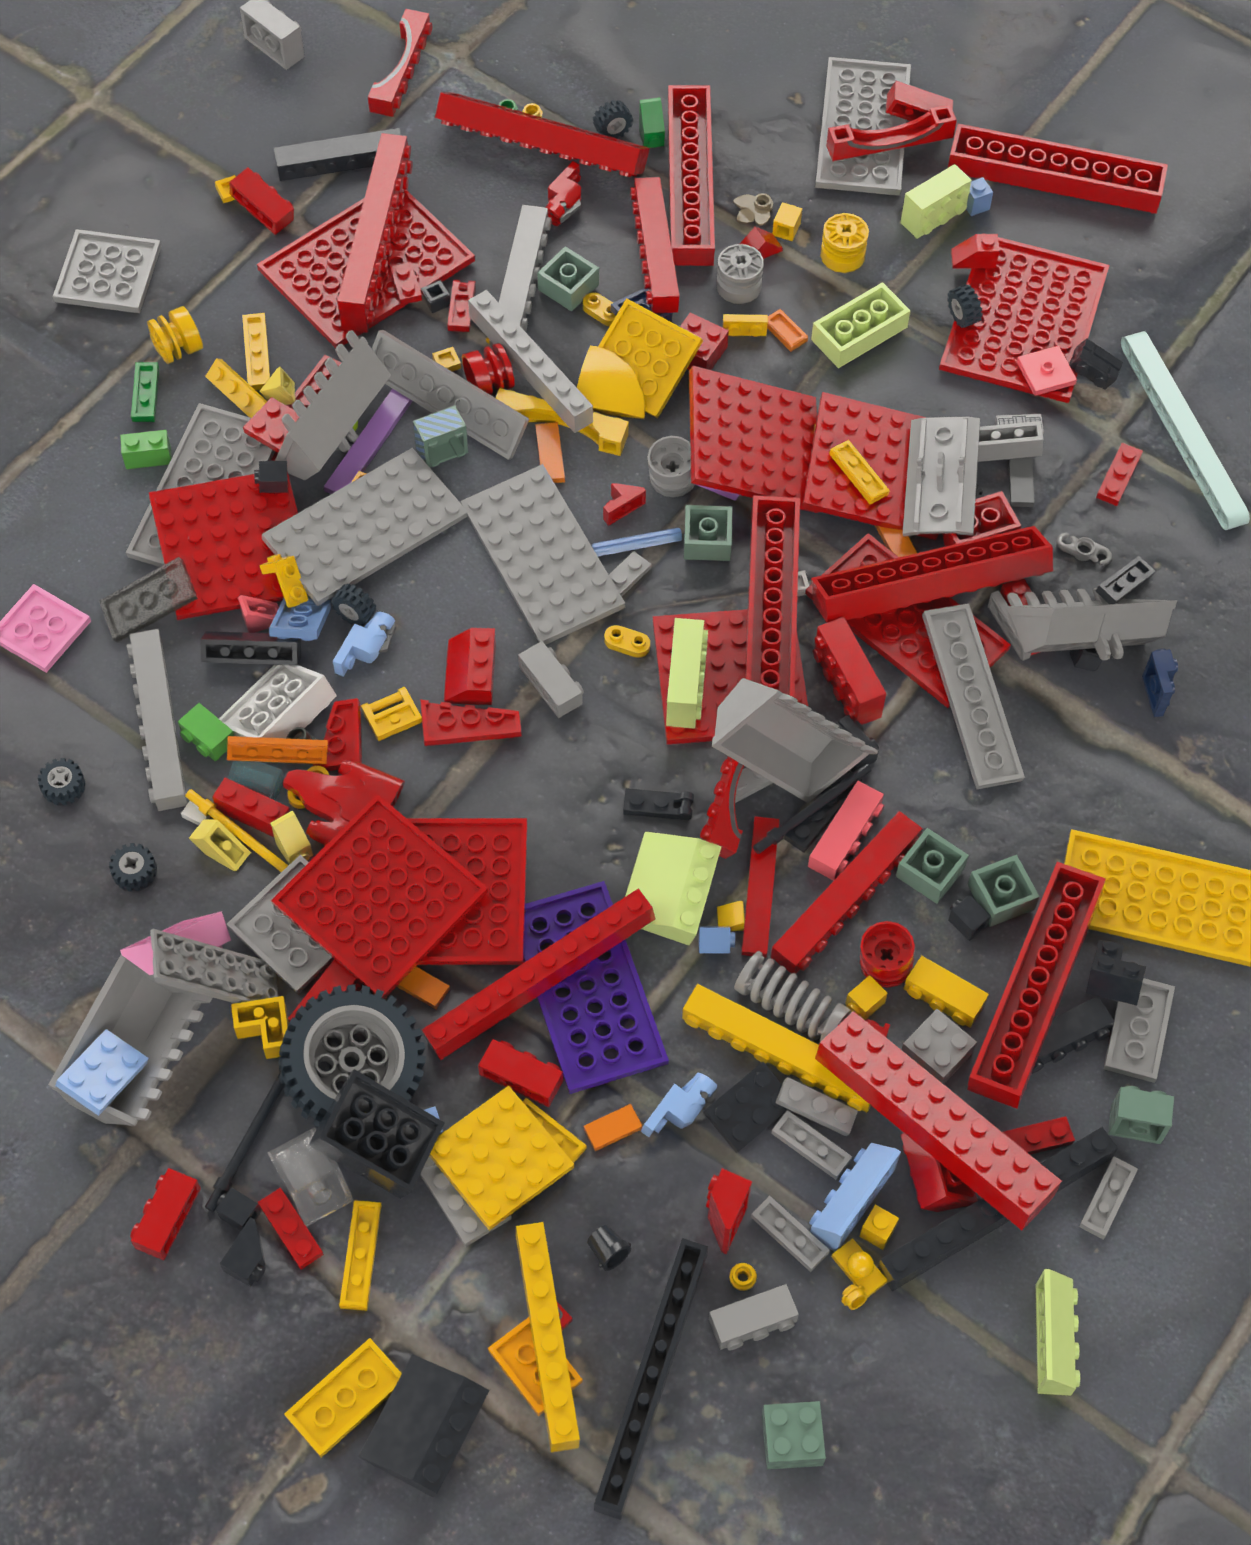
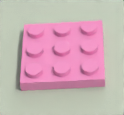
M33 584L0 621V646L47 673L89 625L91 619L90 616Z

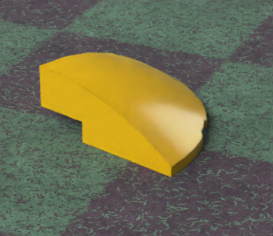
M590 345L581 369L577 389L593 405V411L604 415L638 419L645 418L644 393L640 388L637 380L638 377L632 368L615 353Z

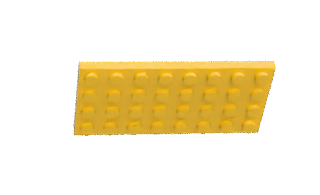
M1071 829L1064 864L1106 878L1102 896L1089 926L1090 930L1251 967V870Z

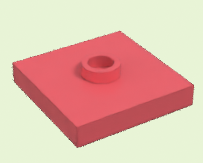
M1059 346L1017 358V364L1034 396L1076 384L1077 379Z

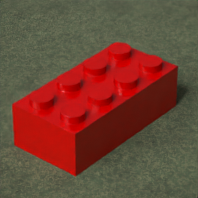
M842 617L818 626L817 635L814 638L815 648L813 649V656L817 663H821L827 682H831L833 685L834 695L838 701L841 700L845 715H849L853 721H859L861 725L881 718L886 692L845 618Z

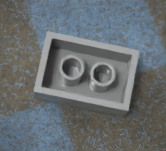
M250 0L240 7L245 39L286 70L305 57L301 36L302 30L296 21H292L283 11L276 9L268 0Z

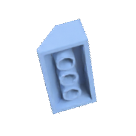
M871 1143L866 1150L861 1148L854 1159L856 1165L852 1170L847 1168L841 1176L839 1182L842 1184L837 1191L831 1190L824 1201L827 1204L822 1212L817 1210L809 1222L812 1225L810 1233L822 1244L834 1252L837 1251L895 1171L901 1152L895 1148Z

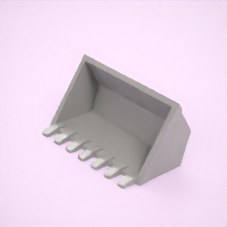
M352 330L346 334L352 350L348 352L343 344H339L335 349L342 361L339 367L332 358H328L325 362V366L331 374L329 380L326 379L322 372H317L314 376L317 385L321 389L320 392L317 394L311 386H306L303 390L310 405L306 408L300 400H296L292 406L300 417L297 422L289 414H285L282 417V422L289 432L275 461H287L288 474L303 480L319 472L337 447L344 453L350 450L351 446L346 439L354 443L359 437L352 427L391 376L368 345L366 339L363 336L359 339Z
M1094 588L1093 593L1097 601H1091L1085 589H1077L1076 591L1080 602H1074L1068 590H1060L1059 595L1063 603H1057L1051 591H1043L1042 596L1045 604H1040L1034 592H1026L1025 598L1028 605H1023L1016 593H1009L1007 597L1011 606L1006 608L1009 616L1012 618L1025 653L1096 648L1100 659L1108 660L1111 654L1114 659H1121L1124 654L1122 646L1144 645L1165 637L1177 600L1123 598L1117 604H1108L1095 591L1097 588Z
M742 678L717 709L715 736L712 739V747L803 801L810 802L866 756L878 753V750L865 745L864 741L853 737L848 731L838 728L837 724L825 720L824 716L811 711L810 707L797 702L796 698Z
M121 954L48 1085L57 1091L68 1104L105 1124L136 1126L138 1120H148L152 1112L149 1109H145L149 1100L157 1101L160 1098L162 1091L156 1089L159 1081H168L173 1072L166 1069L169 1062L180 1060L183 1052L178 1050L177 1047L180 1042L191 1040L194 1033L187 1030L190 1023L201 1021L204 1013L197 1010L201 1003H210L213 997L156 983L154 981V974H147ZM107 1029L149 1059L144 1068L98 1116L55 1085L57 1079Z

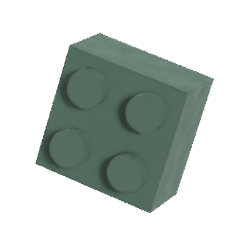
M565 246L537 273L538 290L572 312L587 294L599 286V267Z
M686 505L684 559L730 561L732 506Z
M927 828L900 861L896 877L938 904L965 869L969 855Z
M1017 855L972 871L967 884L976 902L991 915L988 923L990 927L1035 910L1040 897Z
M1136 1086L1120 1087L1111 1104L1108 1135L1161 1144L1172 1126L1174 1096H1169L1163 1091H1142Z
M820 1401L763 1406L762 1421L767 1470L824 1465L826 1456Z

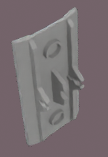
M934 417L911 420L903 536L930 533L973 535L980 418Z

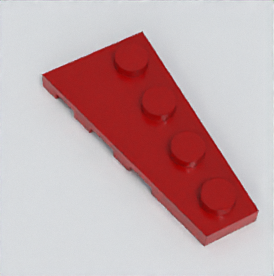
M420 699L425 746L522 737L519 711L490 707L478 709L473 705H465V707L452 706L451 703L447 702L435 704L429 703V700Z

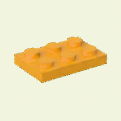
M528 1317L488 1347V1352L539 1417L544 1413ZM567 1360L571 1389L573 1390L583 1382V1379Z

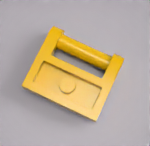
M405 687L371 704L365 703L360 705L362 713L378 741L422 723V717ZM400 701L403 702V703L398 704V705H396V706H394V707H391V708H389V709H387V710H384V711H382V712H380V713H378V714H375V715L373 714L374 712H377V711H379V710H381V709H383V708H386V707H388V706H390V705H393V704H395V703H397V702H400Z

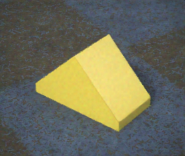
M279 367L262 387L260 393L267 400L273 397L284 405H289L295 402V382Z

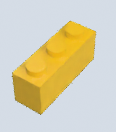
M922 955L907 977L904 985V990L912 998L925 1001L933 1010L938 1009L951 1016L957 1024L966 1025L969 1028L972 1027L989 996L985 991Z

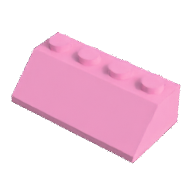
M222 911L184 920L162 930L163 932L223 948V944L231 941ZM151 936L120 950L122 956L147 974H154Z

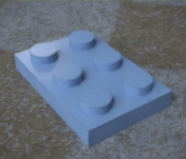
M283 598L269 627L270 637H277L283 640L301 638L304 641L318 639L331 610V600H327L317 606L312 599H308V601L288 608Z

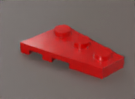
M358 698L335 701L326 725L327 731L324 740H328L327 763L313 764V766L324 767L327 771L339 770L343 760H353L362 763L360 701Z

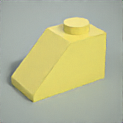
M293 811L271 822L276 845L289 865L299 855L303 856L307 861L313 856L311 845Z
M203 819L189 837L205 855L233 871H237L251 853L218 820Z

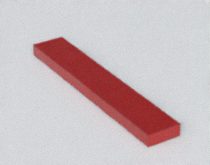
M756 816L754 819L741 955L753 956L757 951H760L763 957L767 958L777 844H772L760 854L754 851L753 846L765 838L767 832L771 829L779 827V819Z

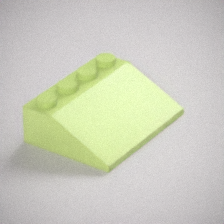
M652 832L644 833L625 895L626 897L639 888L653 907L656 919L643 927V930L686 945L691 944L698 931L722 846L699 838Z

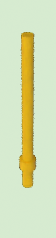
M192 789L186 793L185 797L198 806V810L206 817L210 816L214 820H218L234 836L277 870L282 872L289 866L216 809V805L209 799L205 800Z

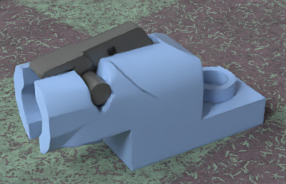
M376 612L365 627L354 624L333 660L335 674L344 677L347 670L352 669L355 659L372 663L379 653L387 652L396 630L395 619L387 613Z
M697 1073L682 1088L674 1084L646 1121L641 1132L648 1137L654 1131L659 1133L667 1120L680 1129L692 1124L693 1121H703L705 1117L703 1111L711 1105L717 1092V1084L701 1073Z

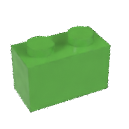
M167 430L120 435L121 454L126 469L169 465L172 457Z
M200 703L178 721L181 737L187 743H194L197 750L204 757L209 756L214 761H217L227 751L228 736H234L232 729Z

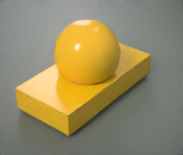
M853 1238L831 1256L853 1284L857 1287L860 1285L864 1286L865 1289L863 1291L867 1298L888 1281L876 1267L872 1257L864 1252Z

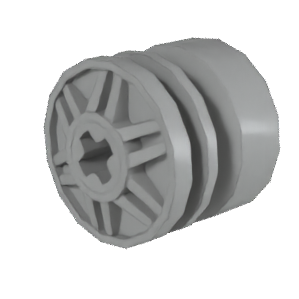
M735 244L728 246L720 253L718 257L716 289L724 300L733 304H744L753 301L760 294L764 259L757 249L746 244Z
M678 436L662 437L654 442L647 456L652 487L656 492L667 497H679L690 492L695 484L691 483L690 442Z

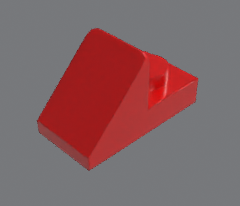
M612 483L611 497L613 499L603 506V520L609 526L646 504V490L644 487Z

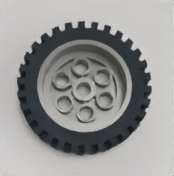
M348 985L346 991H342L341 986L333 987L330 994H328L327 990L319 993L317 999L312 997L307 1000L306 1006H301L297 1010L295 1017H292L279 1052L278 1070H281L280 1081L281 1084L285 1083L284 1093L286 1097L291 1096L293 1098L291 1105L295 1110L300 1107L303 1110L301 1116L306 1120L309 1116L314 1118L313 1124L315 1126H319L340 1091L336 1088L335 1083L338 1081L346 1082L354 1069L372 1078L375 1082L409 1102L416 1092L424 1073L422 1068L426 1060V1056H422L425 1044L419 1041L422 1032L420 1028L414 1029L416 1020L413 1015L409 1018L405 1016L408 1009L403 1004L399 1008L395 1006L396 998L390 996L388 1001L382 998L384 991L377 989L374 995L369 993L370 987L362 986L361 991H355V985ZM353 1034H362L366 1041L363 1043L356 1042L353 1039ZM336 1038L340 1042V1046H329L327 1039ZM379 1053L383 1061L378 1063L372 1061L370 1054ZM347 1057L354 1058L357 1061V1066H347L344 1059ZM327 1062L331 1065L332 1069L324 1072L320 1070L318 1063Z

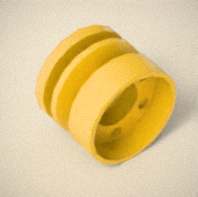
M848 213L836 214L826 221L820 257L827 268L835 272L847 273L861 267L865 261L869 233L866 222L862 218Z
M184 306L168 312L170 323L162 315L157 317L158 323L154 319L147 321L152 343L167 364L174 362L173 355L177 360L182 358L180 347L188 355L203 349L198 329Z

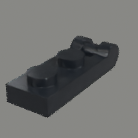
M626 788L623 814L689 820L692 818L693 813L690 807L694 802V794L688 791L674 793ZM681 804V807L673 808V805Z

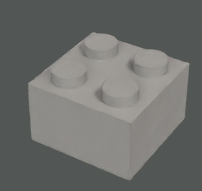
M936 1009L903 1043L902 1051L942 1084H945L973 1054L977 1041L940 1010Z

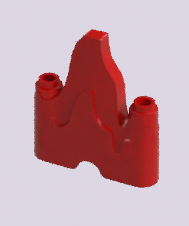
M343 760L338 771L339 774H342L340 776L324 775L307 770H293L287 773L283 781V788L297 795L305 808L311 813L328 821L317 820L315 822L312 820L306 830V834L311 839L326 846L377 794L394 807L403 790L405 780L360 762Z

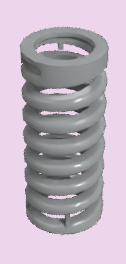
M757 951L749 959L734 986V990L740 994H750V999L754 1003L762 1001V1007L765 1010L773 1009V1014L777 1018L785 1016V1022L788 1025L796 1024V1029L800 1033L808 1031V1037L811 1040L820 1038L821 1042L851 1014V1009L838 1003L829 1017L818 1028L825 1011L832 1002V998L827 995L817 1010L807 1020L813 1004L820 995L818 988L812 990L806 1002L795 1013L800 999L809 987L807 981L801 982L794 995L783 1006L788 992L797 980L795 973L790 974L781 990L772 998L776 986L786 972L784 966L778 967L770 982L760 991L764 979L774 966V960L771 958L762 965L764 957L760 951ZM757 969H759L760 971L755 979H752Z

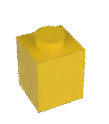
M782 202L773 221V235L793 241L801 224L802 208Z
M869 975L847 994L845 1004L846 1007L851 1009V1013L854 1011L866 1020L885 1004L888 993Z
M875 1204L862 1227L859 1237L883 1250L893 1234L899 1218Z

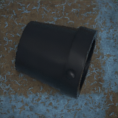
M608 1225L601 1226L595 1230L587 1240L588 1245L599 1260L598 1266L605 1271L612 1270L620 1265L631 1252V1243L621 1239Z

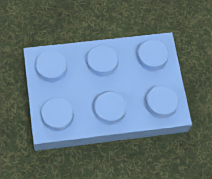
M105 1029L57 1079L55 1086L99 1116L144 1068L149 1058Z

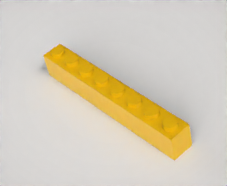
M699 984L696 985L683 1007L682 1019L693 1028L700 1027L707 1031L714 1039H723L729 1042L734 1049L741 1052L745 1050L753 1054L754 1058L758 1061L776 1066L785 1075L792 1074L800 1078L803 1084L809 1087L815 1086L823 1090L828 1097L833 1099L839 1098L847 1102V1105L853 1109L868 1112L871 1105L815 1059L819 1047L818 1044Z
M539 1222L516 1226V1241L550 1450L552 1453L579 1448L580 1437L544 1223Z

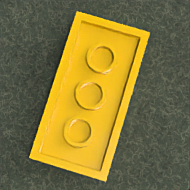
M369 1338L284 1415L322 1458L390 1397L402 1373Z

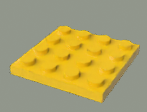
M626 298L598 347L615 353L632 368L638 377L637 380L644 393L645 412L658 419L703 340Z
M510 1086L504 1088L440 1134L429 1155L489 1231L574 1168V1163Z

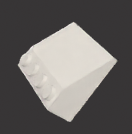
M273 665L219 719L232 729L234 736L286 739L292 729L296 727L305 728L337 695L325 676L299 665Z

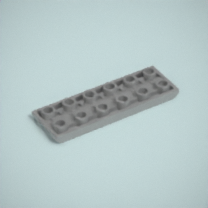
M150 930L154 981L156 983L232 1003L278 997L276 973L262 959L160 930Z

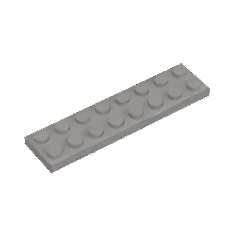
M384 330L378 331L372 350L391 374L385 383L386 385L432 413L455 405L466 424L467 435L506 459L510 460L513 458L529 418Z
M963 604L924 611L922 617L976 790L1023 781L1025 776L970 605Z

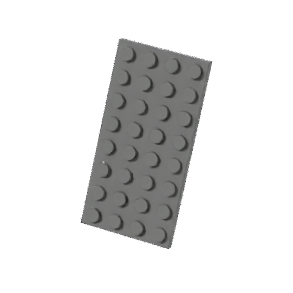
M829 57L815 188L900 196L904 148L832 161L826 144L828 128L849 124L850 128L879 130L905 124L906 119L886 113L887 93L896 80L909 85L911 64Z
M199 403L156 491L254 474V470H259V461H271L275 451L244 433L243 426L251 419L250 417ZM150 503L126 551V555L128 558L165 568Z
M411 448L263 533L262 540L275 555L281 554L282 558L287 556L295 557L301 575L300 581L306 593L319 606L334 597L342 585L350 584L352 586L465 519L467 517V510L418 453Z
M543 464L460 501L467 510L469 521L538 642L543 641L545 645L626 608L623 598Z

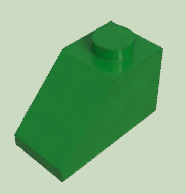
M660 97L640 100L639 132L642 144L645 147H661L665 143V128Z

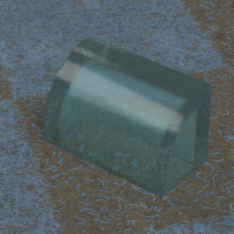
M233 761L228 779L276 800L283 786L284 775L282 769L262 762Z

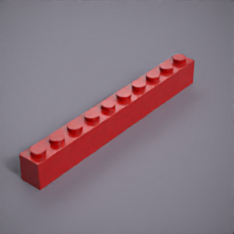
M636 889L423 1028L422 1032L438 1058L442 1060L654 921L656 918L653 907L640 889Z

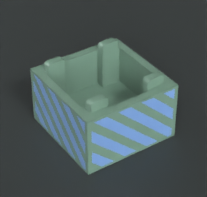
M455 405L413 421L416 449L429 467L438 466L442 462L455 457H462L468 453L466 424Z

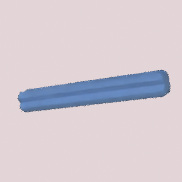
M673 528L593 543L591 546L597 556L678 542L682 540V532L680 528Z

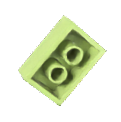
M954 164L905 193L901 224L918 239L924 234H929L939 225L947 223L949 219L957 214H962L967 208L972 180Z

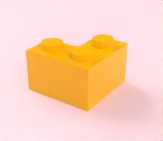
M284 996L231 1004L237 1039L262 1035L266 1059L280 1057V1047L289 1025Z

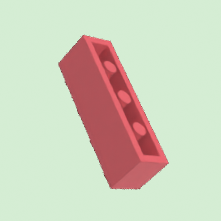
M857 781L811 853L808 867L834 881L837 875L841 874L848 866L849 862L847 859L849 856H855L861 845V842H859L861 837H866L873 826L871 821L874 816L878 818L881 815L885 806L882 804L884 794Z

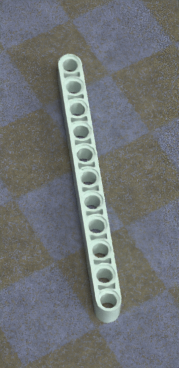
M1142 331L1122 337L1121 347L1127 360L1221 527L1224 530H1229L1248 524L1250 517L1244 502L1148 334Z

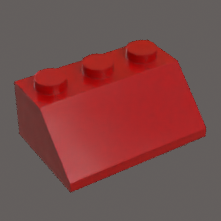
M1001 491L975 500L973 535L942 534L945 546L1019 530L1021 529V524Z
M470 628L448 640L444 702L451 704L492 705L496 652L495 628Z
M905 1133L901 1134L903 1150L908 1159L910 1175L915 1184L917 1200L921 1209L941 1212L970 1206L978 1201L975 1191Z
M722 1168L719 1176L713 1175L710 1181L706 1207L709 1208L708 1219L720 1250L727 1255L747 1211L752 1181Z

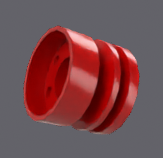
M500 343L493 344L492 349L489 346L484 347V358L478 350L462 354L464 373L467 381L489 395L493 393L492 384L497 391L499 388L504 389V386L508 390L514 388L513 368L508 355Z
M884 921L876 923L866 930L860 945V966L866 978L870 975L881 987L886 988L898 986L906 981L913 968L915 950L913 936L907 928L896 922Z

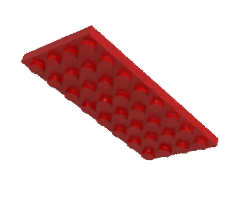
M868 533L822 575L899 557ZM811 584L806 588L805 594L813 600ZM942 597L928 603L921 602L910 605L907 608H896L885 613H875L860 619L846 620L855 635L945 707H950L922 614L924 611L960 604L951 597ZM973 615L989 667L991 668L1010 649L1011 644Z

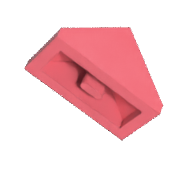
M243 595L238 597L248 632L256 633L268 629L279 609L278 604Z

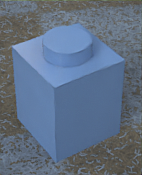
M983 177L971 181L966 208L970 216L990 210L993 191Z
M699 926V953H730V947L735 948V932H730L729 926Z

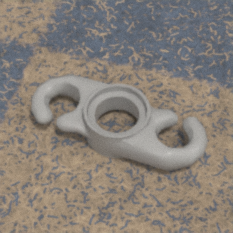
M1062 533L1056 539L1060 550L1075 556L1078 560L1098 562V554L1106 556L1105 560L1100 561L1102 566L1109 564L1112 560V553L1109 549L1095 543L1090 538L1082 537L1078 539L1075 536H1071L1072 543L1064 544L1062 540L1068 538L1069 534ZM1085 545L1090 548V552L1083 553L1078 547Z

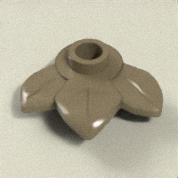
M764 193L756 196L746 194L733 200V203L741 209L737 215V222L750 224L755 221L757 225L761 226L769 221L770 211L773 208V201L769 195Z

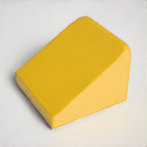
M743 901L718 906V926H729L730 931H743Z

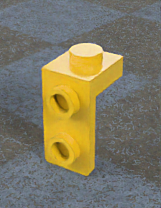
M281 554L273 555L267 558V563L260 565L262 574L276 572L288 608L308 601L307 593L300 581L301 575L294 556L282 558Z

